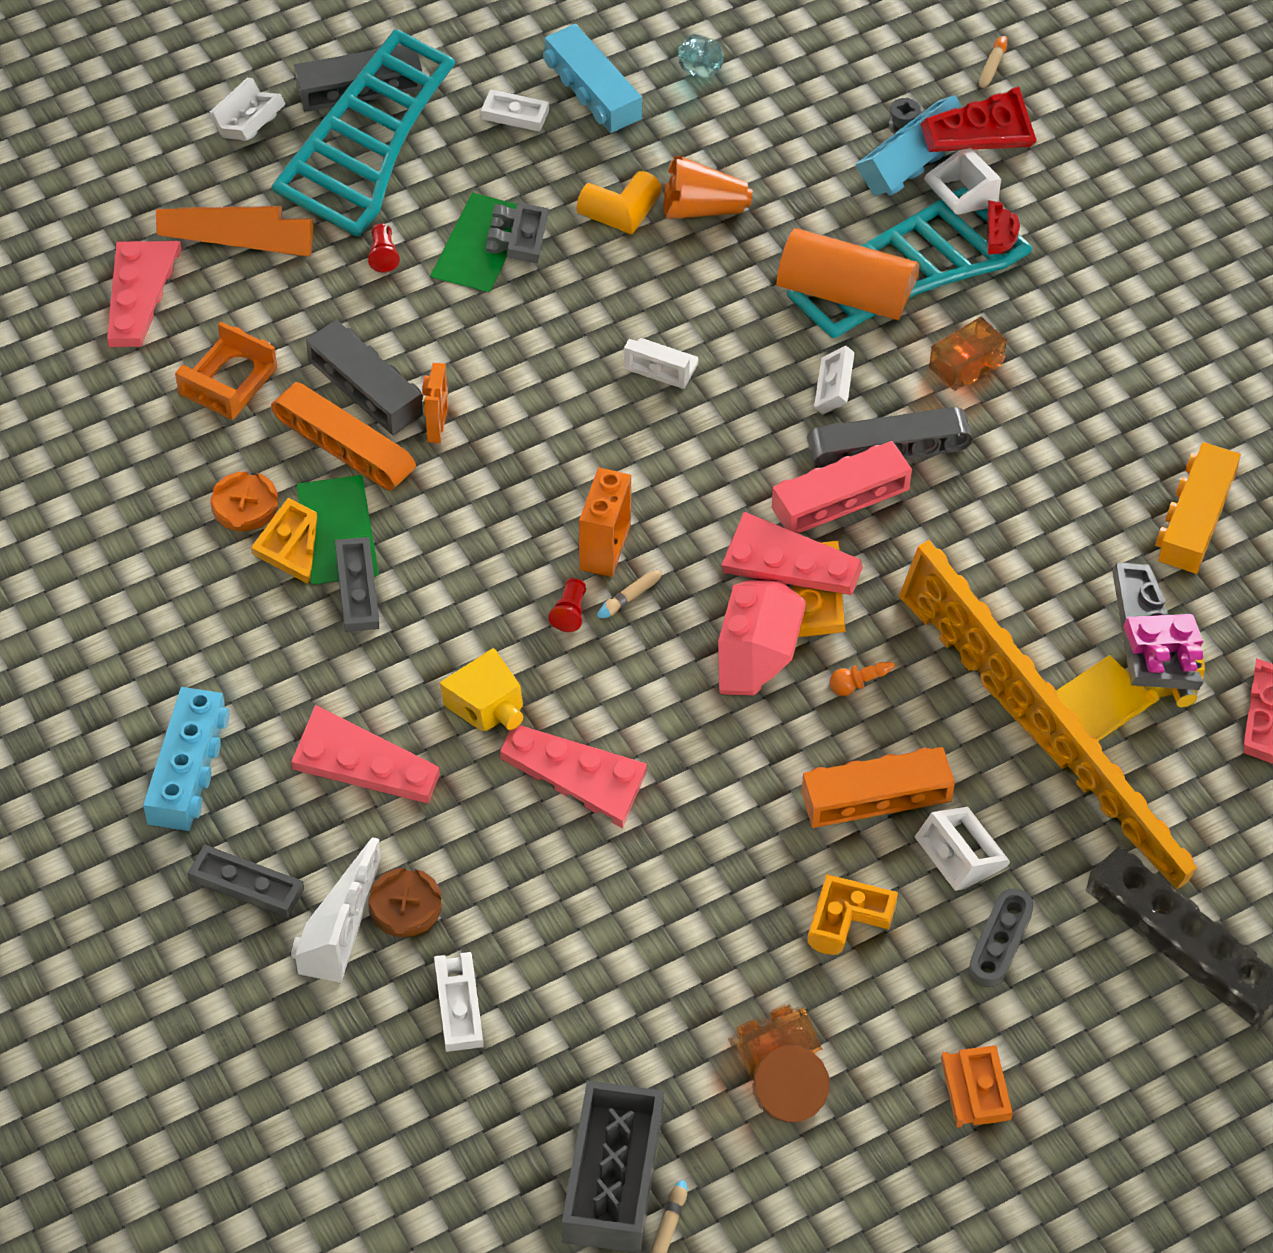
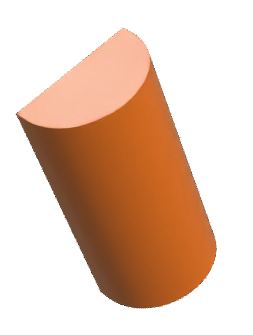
M794 228L788 237L782 253L776 286L899 320L918 278L919 262Z

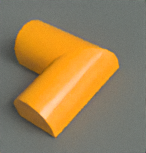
M645 171L637 172L621 194L592 183H587L579 195L577 213L633 235L662 194L661 184L654 175Z
M826 874L808 932V944L818 952L835 955L843 951L852 921L889 930L896 908L898 892Z

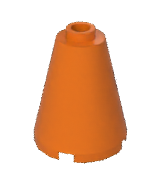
M674 155L671 159L668 173L672 175L670 176L669 183H665L663 212L666 215L665 218L681 219L743 213L745 207H750L752 189H748L747 182L682 156Z

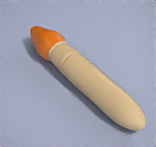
M1006 36L999 37L993 45V51L979 78V86L981 88L989 85L1002 55L1007 50Z

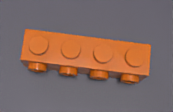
M943 747L932 749L920 748L911 753L900 755L888 754L879 759L863 762L851 761L842 766L831 768L818 767L810 772H804L801 793L811 826L816 828L952 802L955 781Z

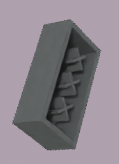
M587 1080L562 1218V1243L641 1253L663 1118L664 1091Z

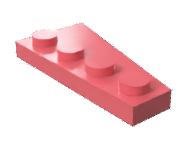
M180 241L116 242L107 335L109 347H142L154 318L156 304L161 301L166 280L170 279L174 270V261L176 258H179L181 253Z
M744 512L721 565L725 574L760 580L782 581L785 584L849 595L853 594L863 569L861 559L747 512Z
M317 705L313 709L291 761L292 770L429 804L440 776L438 766Z
M521 725L513 730H509L500 750V759L537 780L543 779L555 786V790L566 797L570 794L584 802V807L596 814L601 812L610 817L612 823L622 829L647 773L646 763Z

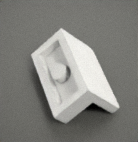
M643 338L638 339V341L629 339L624 347L625 370L685 389L698 365L697 356Z

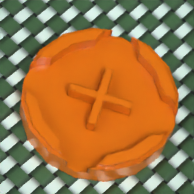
M247 471L236 472L225 476L215 485L210 501L211 510L216 521L225 528L235 531H252L263 527L275 516L278 510V492L273 482L262 474L256 473L255 476L248 475Z

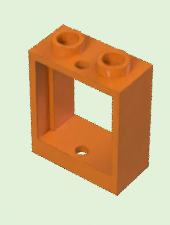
M598 467L579 518L580 570L613 577L631 527V474Z

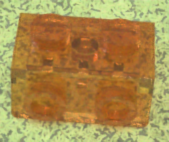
M786 1004L770 1011L771 1018L758 1024L757 1019H754L736 1027L738 1034L729 1037L728 1040L731 1045L737 1046L751 1081H754V1072L758 1062L766 1053L781 1046L798 1045L811 1050L813 1053L822 1050L805 1007L791 1008L790 1004Z

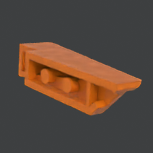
M282 206L156 209V231L159 236L308 257L312 253L314 218L282 219Z

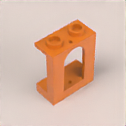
M220 321L218 323L220 339L193 369L182 364L175 372L179 395L233 420L275 372L277 360L275 347L263 339L259 340L238 327H232ZM235 357L248 358L253 362L254 369L237 390L212 379L229 359Z

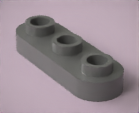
M1015 888L1007 889L998 896L971 956L969 974L976 984L983 987H995L1005 979L1032 917L1033 900L1025 891ZM1014 909L1018 911L1019 914L1013 915L1012 913H1009L1008 910ZM996 939H1003V940L1006 941V943H1005V944H1000V943L996 942L995 940H996ZM989 968L993 973H985L982 969Z

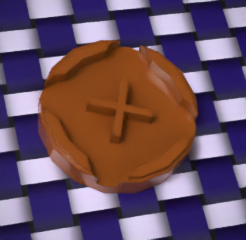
M396 868L384 873L373 883L368 900L369 914L374 924L386 934L396 937H413L429 930L437 922L442 910L441 890L435 879L418 869L406 871V868Z
M798 1045L781 1046L766 1053L758 1062L754 1072L753 1094L759 1107L770 1118L778 1121L796 1123L816 1115L824 1106L830 1090L829 1074L823 1061L811 1050Z

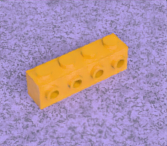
M1202 442L1198 454L1191 453L1185 472L1190 474L1188 479L1181 477L1175 495L1180 499L1178 503L1171 502L1165 520L1170 522L1168 528L1161 527L1155 546L1161 548L1158 562L1195 574L1198 573L1235 479L1241 457L1240 453Z

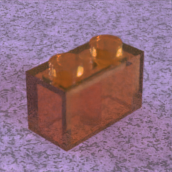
M981 316L932 345L929 368L953 391H956L964 385L972 384L980 375L990 369L998 368L1003 363L1007 339Z

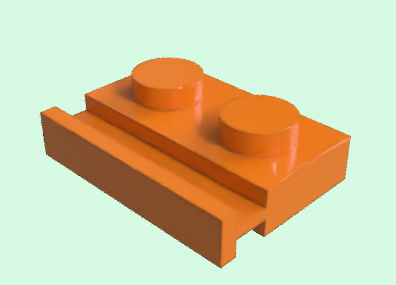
M432 363L430 376L425 375L423 379L422 394L425 395L424 417H426L427 441L441 444V432L444 431L449 407L446 364Z
M997 1046L963 1049L953 1054L942 1052L941 1063L956 1128L969 1123L980 1125L1011 1121L1013 1112Z

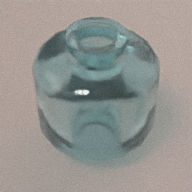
M693 34L683 41L678 50L681 68L687 73L698 77L708 78L718 72L723 65L724 55L721 45L712 38Z

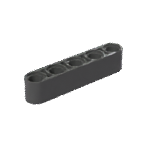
M959 407L820 426L811 430L807 435V442L815 468H823L838 462L844 457L854 456L867 451L872 446L882 445L890 441L894 442L905 459L958 452L968 448L973 442L965 411Z

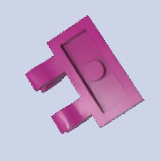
M1193 614L1127 617L1123 626L1133 654H1144L1147 669L1150 673H1164L1165 669L1162 662L1170 661L1169 652L1177 653L1183 672L1197 671L1198 668L1195 660L1203 659L1201 649L1203 639Z

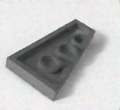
M1116 563L1112 572L1131 685L1199 690L1203 684L1200 673L1195 671L1183 672L1176 652H1169L1170 661L1162 662L1165 669L1164 673H1150L1147 669L1144 654H1133L1123 626L1127 617L1168 615L1164 606L1166 599L1150 565Z

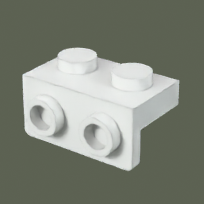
M246 78L210 111V115L222 138L246 141L256 136L257 130L266 122L273 120L277 112L285 105L281 94L260 92L254 79Z

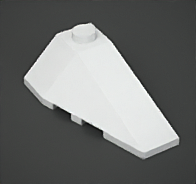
M370 839L307 921L302 936L295 938L291 957L296 959L298 974L342 983L381 860L379 839Z

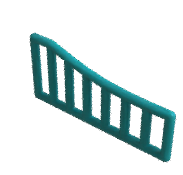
M393 30L273 182L272 191L356 237L361 236L380 212L396 158L410 129L436 89L455 66V60L401 30ZM398 44H401L439 64V66L429 76L390 54ZM381 65H384L422 85L423 88L414 98L374 77V74ZM366 86L408 108L403 119L399 121L356 97ZM350 108L395 133L388 146L340 120L341 116ZM332 129L381 155L384 159L380 171L323 142V139ZM314 151L375 183L372 197L369 198L305 162ZM298 173L363 208L365 211L354 222L293 189L288 184Z
M960 187L953 191V193L960 198L970 190L966 187ZM942 199L861 245L878 251L891 243L907 259L919 262V270L928 278L915 282L909 298L949 283L1005 269L1029 255L1032 251V246L1023 237L1018 235L1017 242L1013 245L1014 249L1004 255L1001 253L987 255V241L955 214ZM987 208L974 211L987 223ZM939 215L988 260L972 264L926 222ZM915 229L957 268L940 272L902 236ZM790 289L787 290V296L831 338H837L877 315L834 302L848 315L839 322L834 323L804 293Z

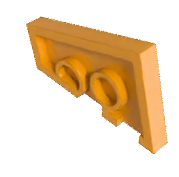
M838 541L822 543L840 551ZM796 585L792 586V590L803 598L806 603L798 637L846 632L843 593Z

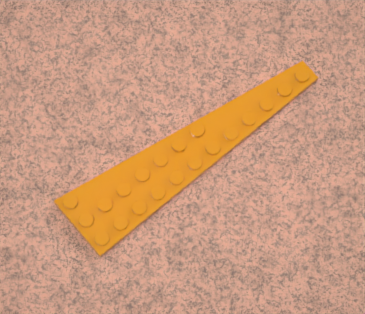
M930 540L920 544L915 552L899 598L925 625L932 623L940 631L939 640L947 648L953 645L960 652L961 663L968 671L977 670L981 674V681L986 690L1000 702L1004 709L1062 769L1068 766L1078 776L1079 779L1076 784L1084 793L1091 790L1099 798V809L1108 818L1117 817L1122 822L1121 828L1124 835L1141 850L1143 855L1176 890L1188 883L1197 869L1191 854L1178 845L1171 836L1168 826L1162 820L1156 818L1148 808L1145 798L1139 792L1133 790L1125 780L1122 770L1116 764H1112L1102 752V747L1097 739L1089 736L1080 725L1077 715L1071 709H1067L1058 698L1055 688L1049 682H1045L1035 670L1033 661L1027 655L1021 653L1013 643L1010 633L1005 628H1001L994 620L988 606L984 602L979 601L972 593L966 579L958 575L950 566L944 552L936 549Z

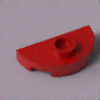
M988 200L987 255L999 254L1010 249L1017 242L1020 230L1017 214H1012L1011 211L1003 208L1004 204L1001 202Z

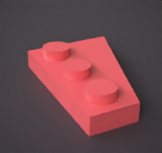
M1256 658L1244 739V754L1273 764V664Z

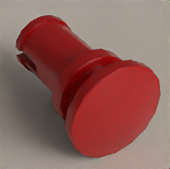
M377 224L372 228L373 245L368 256V264L377 272H390L399 265L400 256L392 243L391 227L387 226L385 231V224Z
M570 578L565 582L561 599L556 602L555 607L548 614V620L554 628L563 632H575L582 626L581 603L587 590L585 588L586 584L582 580Z

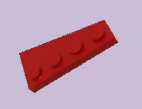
M1019 86L1002 94L991 95L988 99L968 103L965 107L954 108L928 117L920 124L929 152L959 151L967 148L972 150L1031 147L1037 142Z

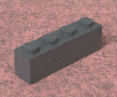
M396 46L390 54L422 71L418 53L405 46ZM378 49L294 64L296 86L303 111L333 107ZM381 65L374 74V77L404 93L421 91L423 88L422 85L384 65ZM365 86L356 98L366 101L385 96Z
M335 320L306 339L308 361L392 436L423 415V395L420 389L414 383L410 384L395 366L392 364L388 365L383 361L373 347H367L359 340L351 328H346L338 320Z

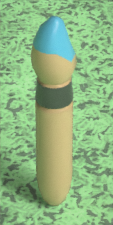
M656 569L646 573L618 593L613 599L607 600L597 612L598 618H608L616 614L619 608L625 606L656 584L662 576V571Z
M685 1180L678 1181L670 1192L669 1203L661 1220L651 1253H667L681 1208L687 1198V1184Z

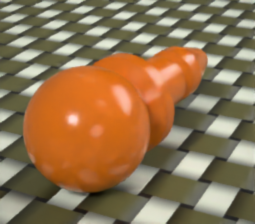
M879 662L875 666L870 665L862 668L860 671L857 665L852 666L851 670L845 668L838 669L830 677V688L837 695L848 696L855 691L856 687L863 689V681L867 682L876 679L877 676L882 677L894 669L895 664L893 662Z

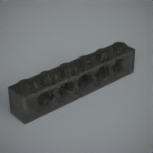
M1118 846L1090 872L1086 888L1088 894L1257 1031L1273 1016V968L1260 959L1251 947L1241 944L1231 936L1225 926L1219 922H1214L1201 912L1195 902L1185 899L1176 892L1165 878L1156 876L1146 868L1136 855L1128 853ZM1127 887H1133L1138 889L1139 891H1133L1128 889ZM1156 910H1163L1167 914L1159 913ZM1184 933H1191L1196 937H1190ZM1213 956H1220L1225 960H1218ZM1242 979H1248L1252 981L1254 984H1248L1244 982Z

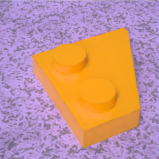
M287 498L252 545V555L308 584L311 578L317 512Z

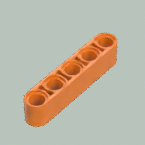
M300 382L293 383L271 403L274 415L282 423L386 490L392 491L416 469L413 457L404 448Z

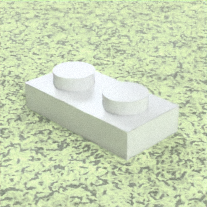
M490 89L481 109V119L540 132L549 112V102Z
M847 346L821 358L814 408L822 415L840 408L848 402L854 352Z

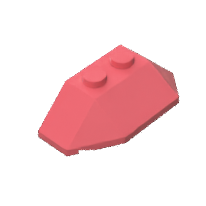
M747 580L733 585L718 640L720 694L754 696L762 689L761 686L775 677L792 661L806 603L803 598L782 581Z

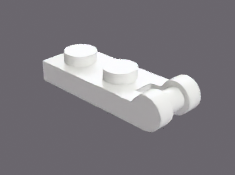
M460 953V957L446 959L445 955L434 956L446 1052L484 1047L472 953ZM462 972L460 976L448 977V973Z

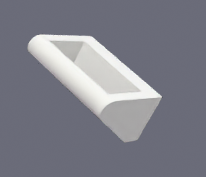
M971 148L959 150L924 177V181L955 214L986 209L988 200L996 202L999 200L1001 178ZM960 180L970 191L958 198L944 183Z
M969 807L932 812L915 835V839L955 891L974 885L1004 869L1010 863V860ZM963 823L987 854L988 858L978 859L955 829V826Z

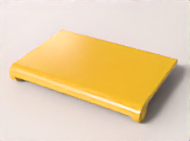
M1108 655L1056 690L1058 698L1066 708L1071 709L1077 715L1080 725L1089 736L1094 737L1098 742L1159 701V696L1155 690L1150 689L1147 691L1143 686L1131 685L1129 673L1111 655Z

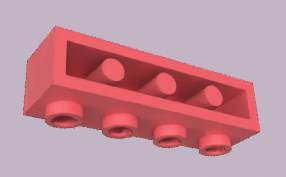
M893 441L882 445H875L867 451L851 457H844L838 462L823 468H815L807 474L792 480L788 479L780 482L773 487L771 508L784 528L799 534L908 491L910 489L912 468Z

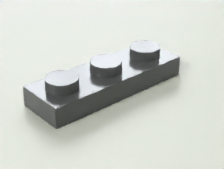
M369 537L335 540L345 632L379 629V614Z
M205 844L187 873L189 881L286 918L289 917L304 891V883L299 879Z

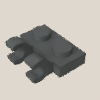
M517 203L516 209L499 204L494 205L485 251L498 254L508 250L507 258L538 263L549 208L524 203ZM509 227H512L511 232L502 231Z

